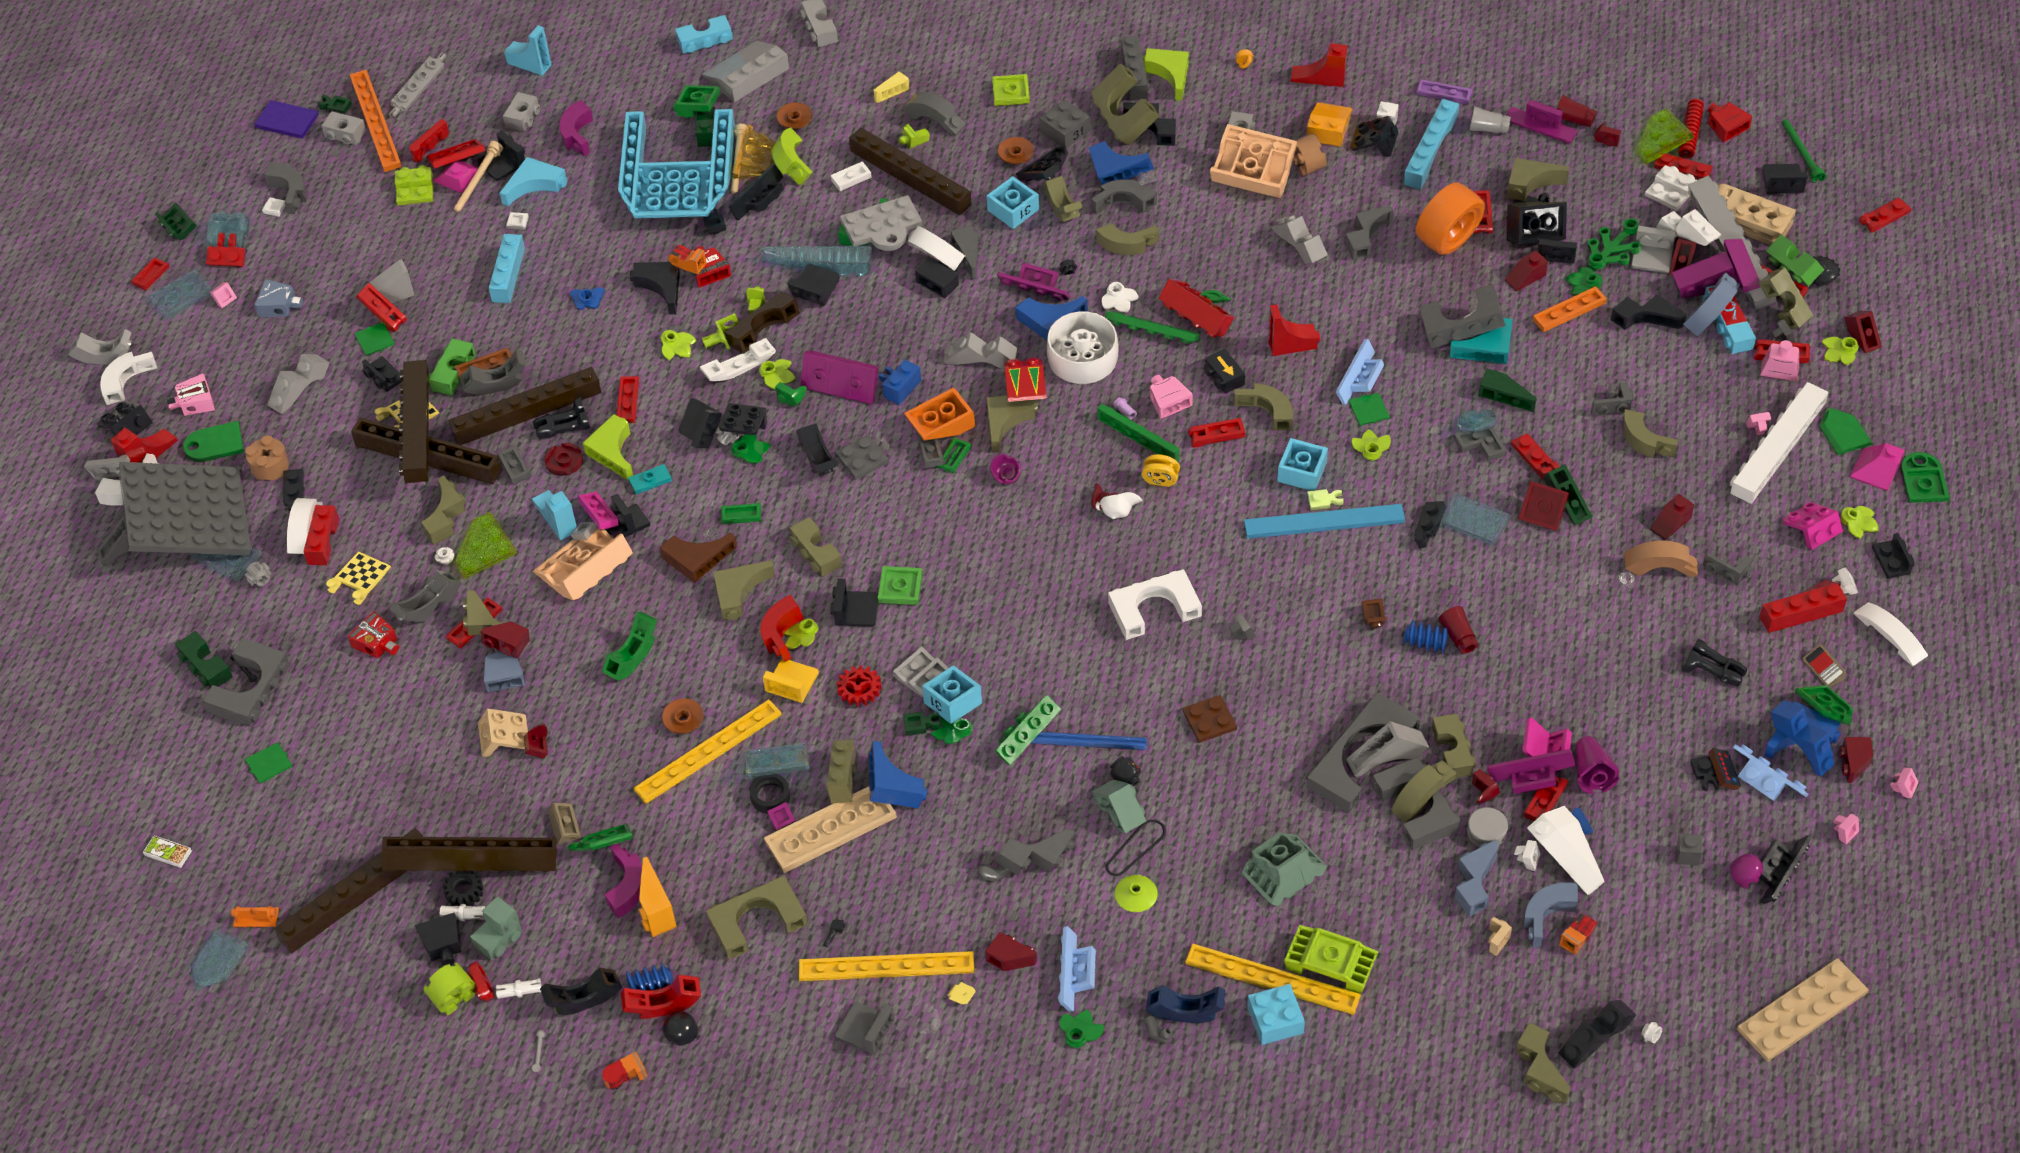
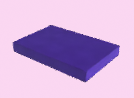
M270 100L255 122V128L303 139L319 114L316 110Z

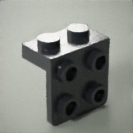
M1389 116L1362 122L1356 127L1350 148L1356 151L1376 145L1383 156L1390 157L1395 146L1398 128L1393 124Z
M503 130L496 133L498 143L503 146V150L499 156L492 159L486 169V172L496 181L516 171L525 160V150L522 145H518L512 136L507 135ZM487 154L477 160L479 166Z
M1799 164L1763 165L1762 170L1767 193H1804L1808 177L1807 172H1801Z
M808 264L799 280L790 278L788 286L793 296L825 306L840 276L836 272Z
M691 398L678 431L683 436L692 440L691 446L695 448H708L722 413L695 398Z
M123 401L117 404L115 410L111 413L108 412L102 415L97 425L101 428L110 429L114 436L124 428L138 435L153 422L141 404Z
M728 403L719 429L724 432L756 435L759 429H766V408Z
M837 579V586H833L832 592L835 601L830 606V614L834 615L835 625L875 626L878 593L847 591L846 579Z

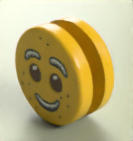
M1150 455L1144 460L1142 477L1149 484L1170 487L1177 482L1180 465L1169 456Z

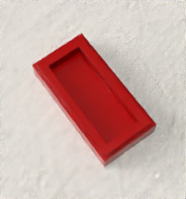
M154 257L131 280V283L147 290L170 266L168 263Z

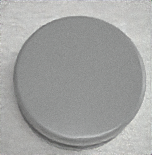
M1485 807L1477 809L1470 815L1468 820L1467 835L1469 840L1478 847L1494 840L1500 846L1507 836V819L1503 813L1494 808Z

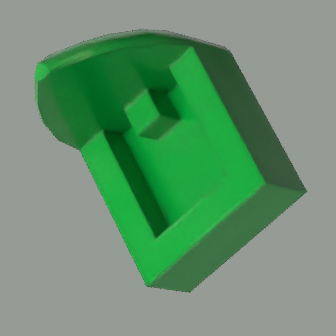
M779 382L775 386L777 399L781 403H787L795 408L804 398L807 387L800 386L794 390Z

